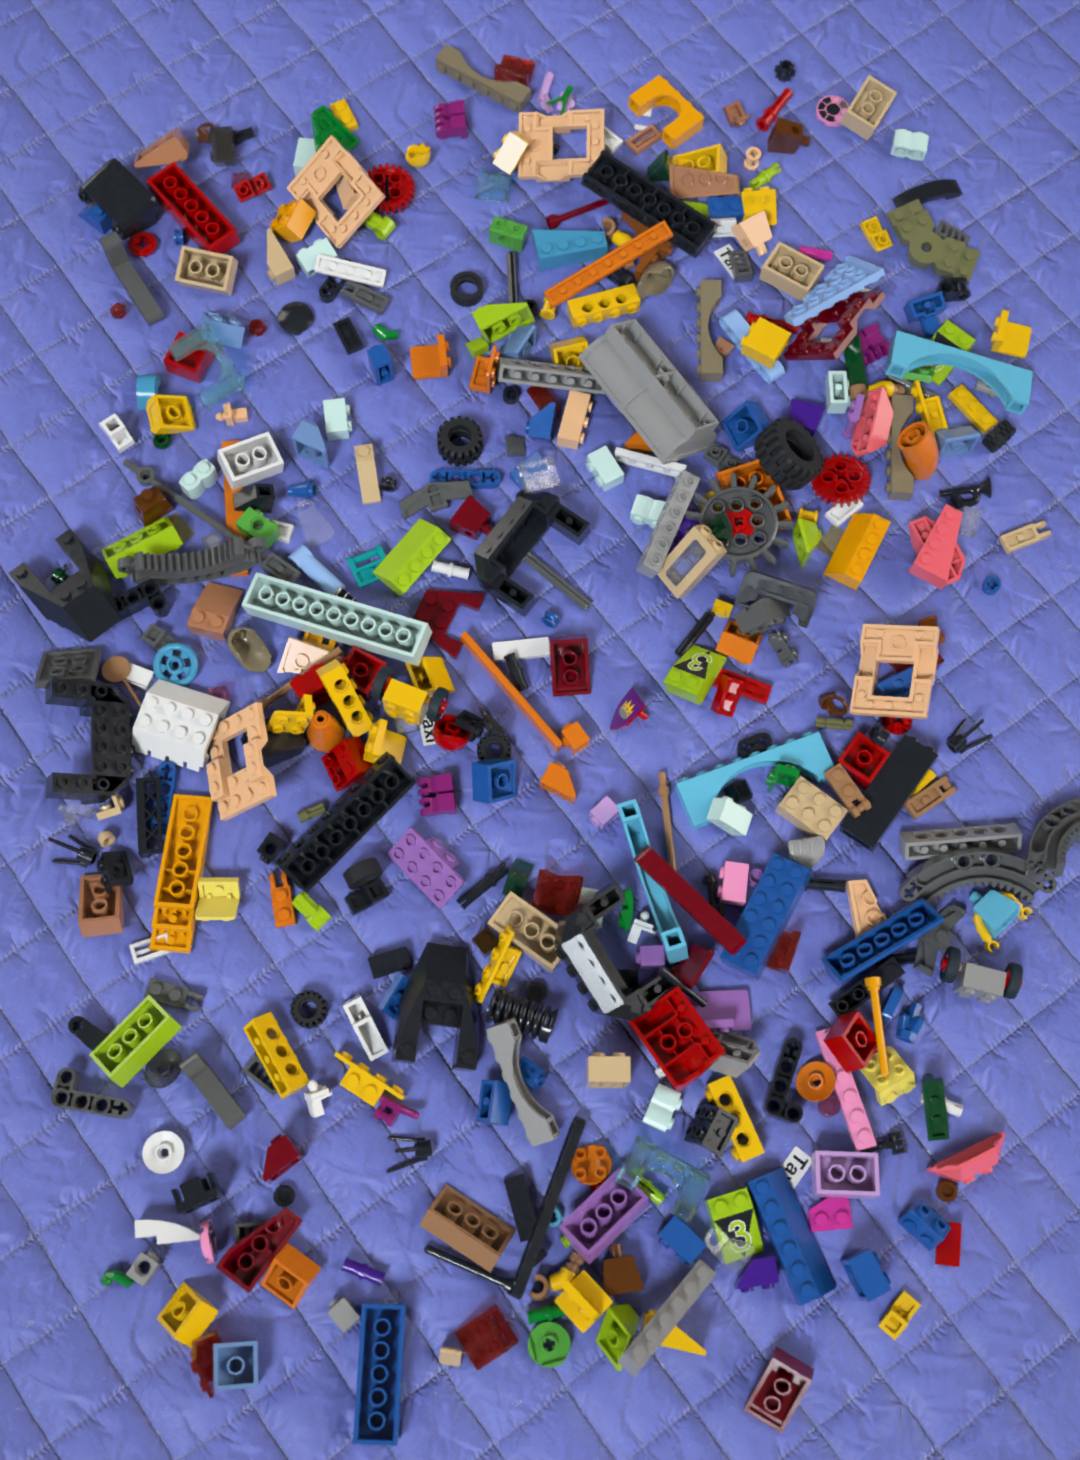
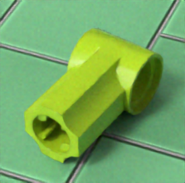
M372 212L362 223L373 230L374 234L381 240H385L396 228L392 219L387 216L381 217L375 212Z
M304 891L294 898L292 904L315 931L321 929L331 919V916Z

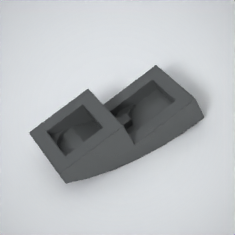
M152 623L140 637L157 651L166 644L173 642L181 643ZM173 650V656H178L181 653L180 650Z

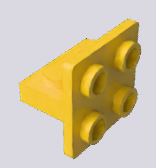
M585 1270L572 1282L567 1280L562 1286L564 1290L554 1300L582 1333H585L613 1303V1300Z

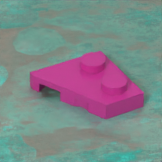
M827 1197L807 1210L811 1232L853 1228L849 1198Z

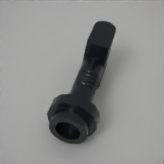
M706 875L702 883L707 885L709 904L715 910H720V914L725 918L723 903L717 904L715 884L718 883V878L715 875Z
M903 1131L889 1133L888 1141L876 1142V1147L862 1150L861 1152L873 1153V1151L891 1149L893 1155L907 1153L908 1150L907 1148L899 1149L898 1147L906 1144L905 1140L897 1141L896 1137L904 1136Z

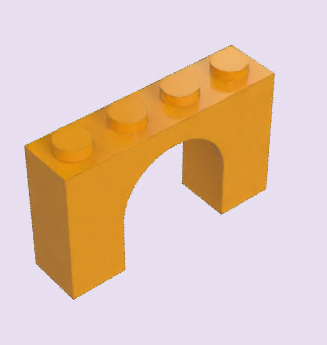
M661 75L656 76L629 96L628 108L639 118L651 108L657 106H667L677 112L679 117L664 127L661 140L671 150H674L703 129L704 117L702 113L697 111L689 101L685 100L680 92L675 90Z

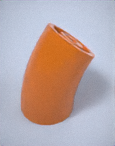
M912 423L900 433L897 445L904 455L903 462L908 471L913 475V479L927 480L933 476L938 467V445L931 429L926 423Z

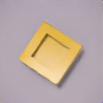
M716 599L711 612L715 613L718 617L729 619L734 605Z

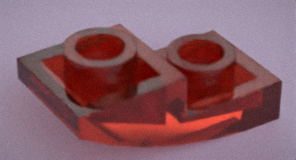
M531 386L526 390L539 410H542L551 402L556 403L546 387ZM556 403V405H557L556 412H558V411L560 410V407H559L558 404Z

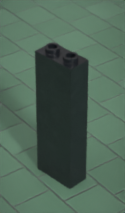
M905 734L863 793L872 808L862 811L857 818H854L849 812L840 825L839 831L873 853L936 763L938 758L936 751L929 746L925 747L920 744L917 738L909 737Z

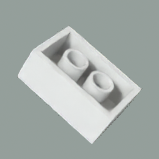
M269 431L217 451V460L232 491L283 472L284 461Z

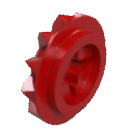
M139 232L129 240V249L137 257L142 256L145 258L146 255H152V252L156 251V239L148 232ZM142 241H144V243H145V248H144V249L141 248L142 243H143Z
M882 717L883 725L888 728L891 734L902 735L907 733L912 727L913 719L902 718V724H900L899 722L893 723L895 717Z

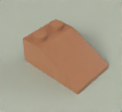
M176 127L137 154L134 166L139 168L171 164L177 161L182 162L188 157L190 144L179 128Z
M208 582L191 611L187 623L189 631L192 634L227 642L244 591Z
M101 874L80 877L78 925L83 938L123 933L122 885L112 886L111 893H106L105 887L101 885Z

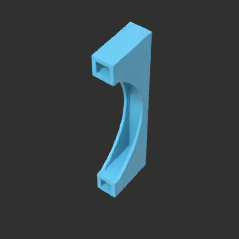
M896 330L890 341L885 370L886 375L902 379L909 371L922 366H953L975 375L986 383L999 397L1005 406V411L1022 415L1029 405L1033 371Z
M808 732L802 735L800 739L795 740V738L785 741L784 745H772L766 749L767 751L762 753L756 751L751 753L748 758L742 759L740 757L731 761L732 764L726 766L720 764L710 772L705 770L697 773L696 777L680 779L675 786V791L692 831L711 823L706 818L713 798H717L719 792L730 780L747 770L764 766H776L778 763L782 765L790 764L800 770V773L814 780L816 785L826 782L827 780L823 774L833 768L834 764L820 733L813 734Z
M636 799L617 804L620 821L633 859L647 845L650 846ZM635 862L669 965L688 959L687 945L667 893Z

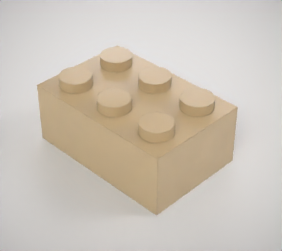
M868 75L839 123L868 141L897 92Z
M779 241L762 266L759 279L804 302L803 297L813 290L821 279L825 265Z
M182 246L175 281L181 286L231 296L238 261L233 256Z
M802 776L795 782L775 810L776 813L809 837L820 835L824 838L825 842L849 811Z
M599 1052L588 1056L586 1061V1088L628 1087L631 1082L630 1056H625V1053H613L612 1056H605V1053Z

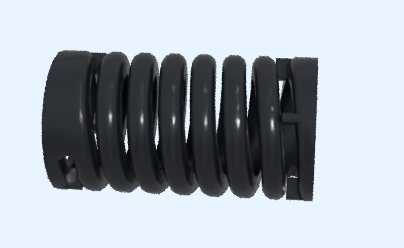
M496 987L484 1022L491 1023L494 1020V1024L515 1017L521 1034L523 1033L525 1037L531 1034L532 1039H537L538 1037L540 1042L547 1044L559 1009L556 1008L554 1011H551L552 1008L548 1005L542 1014L543 1003H538L536 1007V1001L531 1000L528 1006L529 999L525 997L521 1003V995H517L513 1002V992L508 994L507 990Z

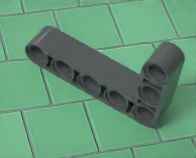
M114 231L100 238L99 241L109 265L146 323L150 326L164 319L165 316L129 261L117 232Z

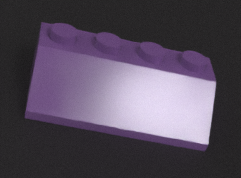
M618 1168L558 1227L574 1250L590 1265L649 1206V1197Z

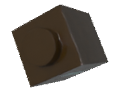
M486 927L472 938V943L485 959L491 954L493 948L497 947L499 940Z

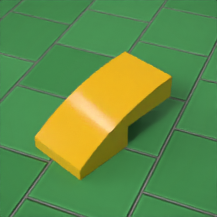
M903 1289L887 1310L878 1326L896 1340L907 1327L908 1321L920 1308L921 1304Z

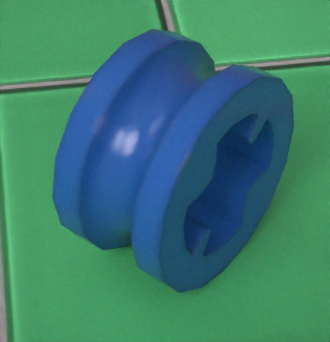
M174 229L175 245L179 243L185 245L184 229L180 231Z
M988 577L982 584V590L987 595L996 594L1001 587V583L996 577ZM992 583V586L995 585V587L993 589H990V586L988 587V584Z
M546 611L544 613L545 617L541 618V622L549 628L555 629L556 623L560 621V618L554 613Z

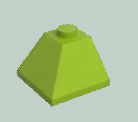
M800 518L797 519L791 535L801 568L806 565L822 539L821 530L817 529L815 522Z
M629 1304L610 1306L607 1309L595 1341L617 1371L622 1370V1366L618 1362L623 1353L632 1344L640 1317Z

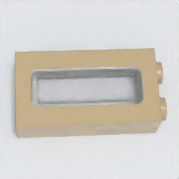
M705 524L696 525L665 558L657 575L677 599L685 597L727 551L723 547L722 542L715 538L708 526Z

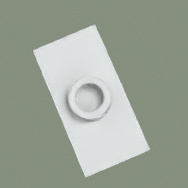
M116 414L99 423L100 428L119 453L135 444L125 425Z

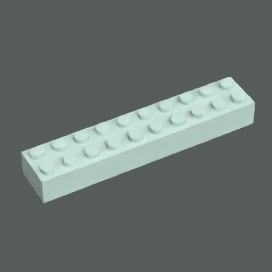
M256 572L242 603V607L249 615L347 645L356 646L360 649L419 666L432 634L428 623Z

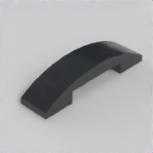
M943 179L911 188L894 197L893 202L896 208L917 199L923 204L944 197L946 200L962 196L963 193L956 180Z

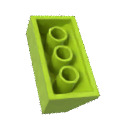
M166 515L101 549V552L115 578L118 579L130 575L118 571V559L124 557L135 558L134 554L141 551L143 554L149 552L150 555L157 553V555L166 554L169 551L174 552L183 545V542Z
M419 519L372 573L401 597L451 541V538L439 527Z
M148 995L89 1056L112 1081L123 1088L182 1026L158 1002Z

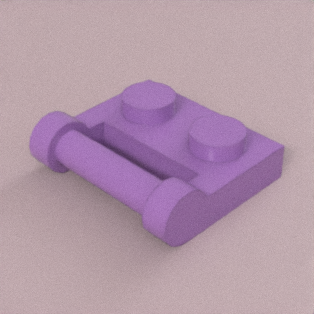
M858 393L856 399H852L850 408H848L846 415L848 425L842 432L844 439H851L854 434L855 425L858 423L865 397L863 394Z

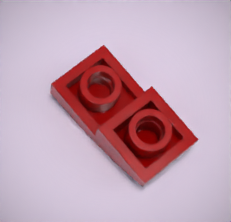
M265 172L232 186L240 203L251 200L273 189Z

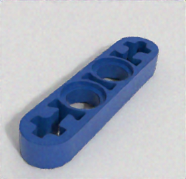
M434 470L430 474L431 483L436 481L437 476H440V482H446V476H448L449 482L452 481L453 476H460L462 478L461 481L469 480L472 476H478L480 480L477 483H472L469 480L471 489H495L501 484V475L496 470ZM491 477H495V482H491Z
M170 761L161 763L157 775L160 776L161 787L163 785L171 787L169 793H161V804L165 803L168 805V810L162 813V824L165 826V828H162L163 836L167 833L178 774L176 766ZM170 767L173 771L168 773L169 780H166L167 775L164 770ZM154 802L153 810L157 807L156 802ZM152 818L151 830L153 831L157 826V821Z

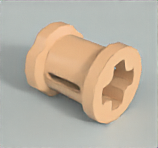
M750 147L746 151L744 167L748 170H756L759 166L761 151L758 148Z

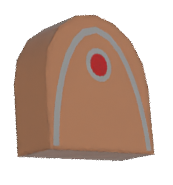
M719 337L714 347L723 358H726L734 350L735 345Z

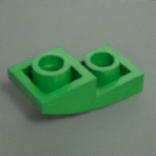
M631 888L623 890L622 894L626 901L621 903L622 908L626 907V910H621L620 917H617L619 929L623 928L624 933H628L633 917V894Z

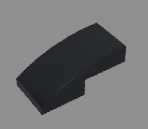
M379 878L364 885L362 889L346 896L344 901L351 914L355 916L384 900L390 894L382 879Z

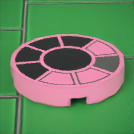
M830 95L823 97L817 104L816 117L828 127L841 126L842 124L839 122L849 108V105L843 98Z
M208 1219L200 1223V1228H204V1232L200 1235L203 1256H205V1259L208 1258L206 1263L211 1264L217 1262L218 1251L214 1227L211 1220Z

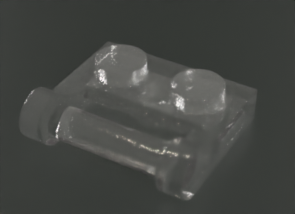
M551 454L546 455L545 458L528 462L519 461L516 464L525 494L561 485L554 458ZM543 465L548 466L547 470L527 473V469Z

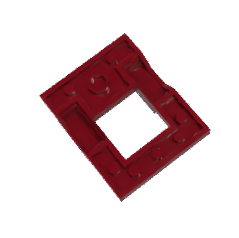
M854 292L847 299L840 300L833 307L824 309L817 316L805 320L802 325H799L802 331L797 335L795 341L788 346L787 351L783 355L786 361L837 360L857 334V323L860 315L864 310H875L886 297L884 292ZM828 323H837L840 330L835 333L834 338L830 342H813Z

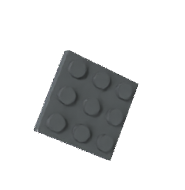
M101 647L43 652L34 682L36 689H45V685L51 678L95 682L102 656Z

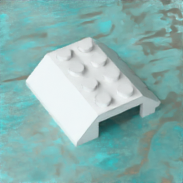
M158 679L147 691L133 726L132 745L135 746V752L149 755L151 751V757L166 761L169 757V761L173 764L184 767L185 763H187L188 769L200 772L209 761L210 755L207 754V750L219 719L224 720L230 701Z

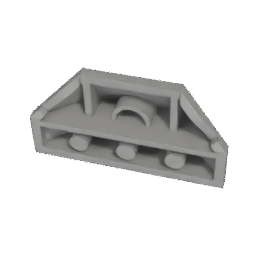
M712 1032L726 1053L708 1069L737 1078L761 1055L756 1040L731 1032L728 1034Z

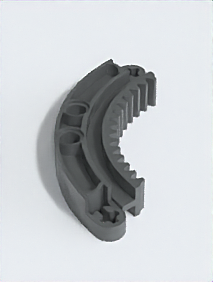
M233 537V540H229V543L224 542V545L219 544L218 548L212 547L211 550H198V553L192 551L191 554L184 552L183 555L179 553L176 555L171 553L168 555L164 553L161 555H157V553L150 555L149 552L143 554L141 551L134 554L135 558L124 557L118 559V571L131 574L132 583L139 584L148 580L155 581L157 585L209 581L242 572L261 563L260 554L267 549V543L264 537H253L245 543L243 542V537Z
M1080 798L1070 800L1054 808L1036 826L1025 859V875L1028 880L1041 882L1046 871L1053 872V877L1055 878L1062 876L1066 864L1067 851L1070 850V847H1073L1074 843H1078L1080 839Z
M972 847L945 852L921 863L905 875L907 879L899 886L898 895L907 902L915 899L918 901L923 898L931 906V901L937 903V896L942 899L944 898L943 892L950 895L951 888L956 892L958 891V886L965 889V885H968L971 888L974 883L978 887L981 884L987 887L989 884L992 887L1004 888L1029 902L1035 899L1033 895L1038 890L1044 893H1052L1056 889L1057 882L1047 872H1045L1044 879L1050 884L1048 887L1044 886L1042 881L1035 883L1028 880L1025 875L1026 858L1000 849ZM989 855H992V860L990 862H986V858ZM965 856L964 862L958 864L959 858ZM913 881L918 888L912 885L911 882ZM906 888L910 889L911 895L906 894L904 890Z

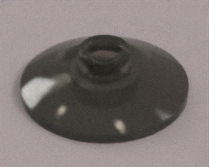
M482 707L479 708L480 714L485 721L483 726L489 732L495 730L504 735L508 734Z
M173 1049L160 1050L146 1064L144 1072L146 1082L154 1088H164L172 1084L181 1072L179 1064L182 1063V1058L180 1054Z

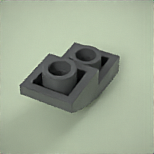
M714 442L703 455V458L719 471L744 464V462L729 455L727 449Z

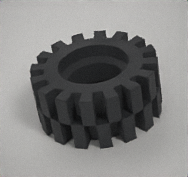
M1005 419L985 436L982 444L991 453H994L1011 439L1014 433H1016V429Z
M490 732V735L485 734L484 738L481 737L479 739L480 742L477 744L478 760L510 758L511 745L505 735L501 736L499 732L497 734ZM492 744L499 745L502 749L501 754L497 757H491L487 754V748Z
M305 990L303 993H298V996L292 999L293 1003L290 1004L292 1019L303 1028L311 1029V1027H318L327 1017L328 1008L325 999L313 990ZM306 1002L316 1004L317 1011L312 1017H305L301 1012V1008Z

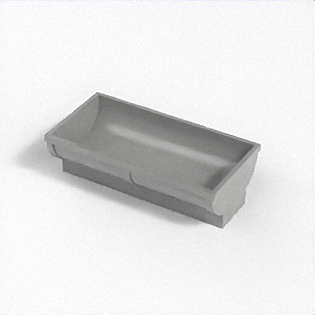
M636 319L611 324L604 335L593 341L578 356L663 465L707 451L715 441L716 433L714 430L720 422Z

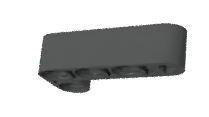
M194 1052L179 1064L184 1074L194 1082L229 1130L233 1129L247 1117L237 1101L198 1052Z
M64 1067L58 1071L51 1095V1101L55 1106L118 1119H129L134 1115L135 1107L132 1102L121 1098L77 1091L80 1082L79 1073L69 1067ZM71 1072L72 1080L66 1083L64 1080L65 1075ZM63 1093H66L67 1100L63 1104H61L59 1102V1097ZM82 1097H86L87 1104L81 1108L79 1101ZM106 1100L108 1103L107 1108L104 1111H100V1103ZM115 1106H125L127 1107V1111L121 1112L119 1110H115Z

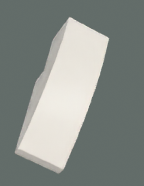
M359 994L342 1003L370 1061L389 1052L361 995Z
M135 1220V1238L157 1236V1244L200 1240L201 1233L180 1224L158 1220Z

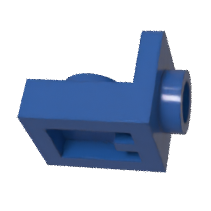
M523 1056L519 1061L523 1081L536 1092L544 1085L548 1075L542 1068Z

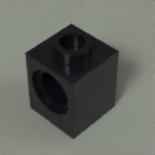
M269 832L257 849V853L262 862L267 865L271 862L276 866L275 862L285 853L289 846L285 840ZM275 846L276 851L273 854H268V848Z

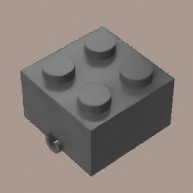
M768 597L760 599L751 605H745L744 609L733 615L741 634L750 633V636H753L760 632L770 631L773 625L778 626L785 623V619L791 616L786 602Z

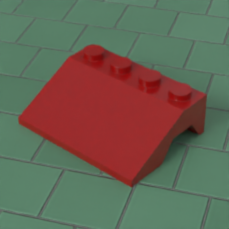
M679 986L658 999L651 1008V1011L628 1022L676 1091L680 1092L700 1077L726 1051Z

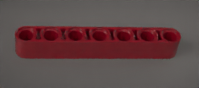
M647 845L634 858V861L728 953L734 956L747 943V940L650 846Z

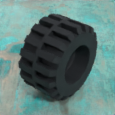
M458 416L457 419L451 417L449 422L445 420L443 422L444 426L440 425L437 432L438 451L442 455V459L444 461L447 460L450 465L454 463L456 467H459V464H462L463 467L467 463L473 464V460L477 461L483 448V436L480 426L476 425V421L473 419L469 421V417H465V419L462 416ZM457 437H464L469 440L464 446H456L451 443Z

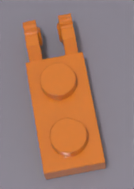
M281 871L283 887H276L274 873L269 874L276 928L296 925L291 887L288 883L287 875Z

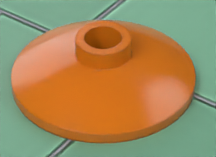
M819 1061L810 1062L803 1066L796 1078V1088L799 1094L811 1102H819L829 1097L836 1084V1077L832 1068L826 1063ZM818 1081H821V1084L818 1087H816V1083Z

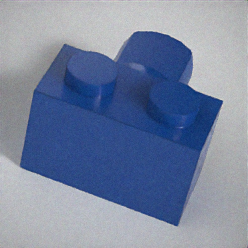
M942 291L909 301L903 307L908 324L919 321L923 334L926 337H933L940 328L937 315L942 314L946 310L947 305Z

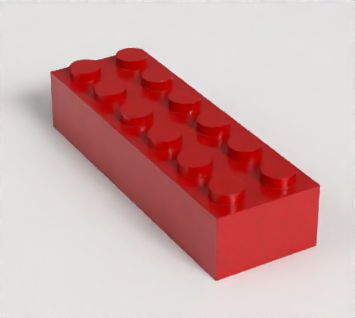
M172 162L146 180L149 191L179 226L185 230L201 250L224 254L240 243L237 230L175 162Z

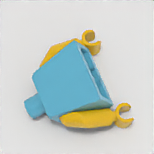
M990 890L983 896L975 891L969 898L975 904L972 918L975 928L982 941L986 942L984 948L989 953H992L990 949L991 943L996 949L999 948L998 942L991 940L992 937L995 939L1016 917L1020 920L1028 919L1024 912L1027 915L1032 913L1029 907L1023 908V904L1012 893Z

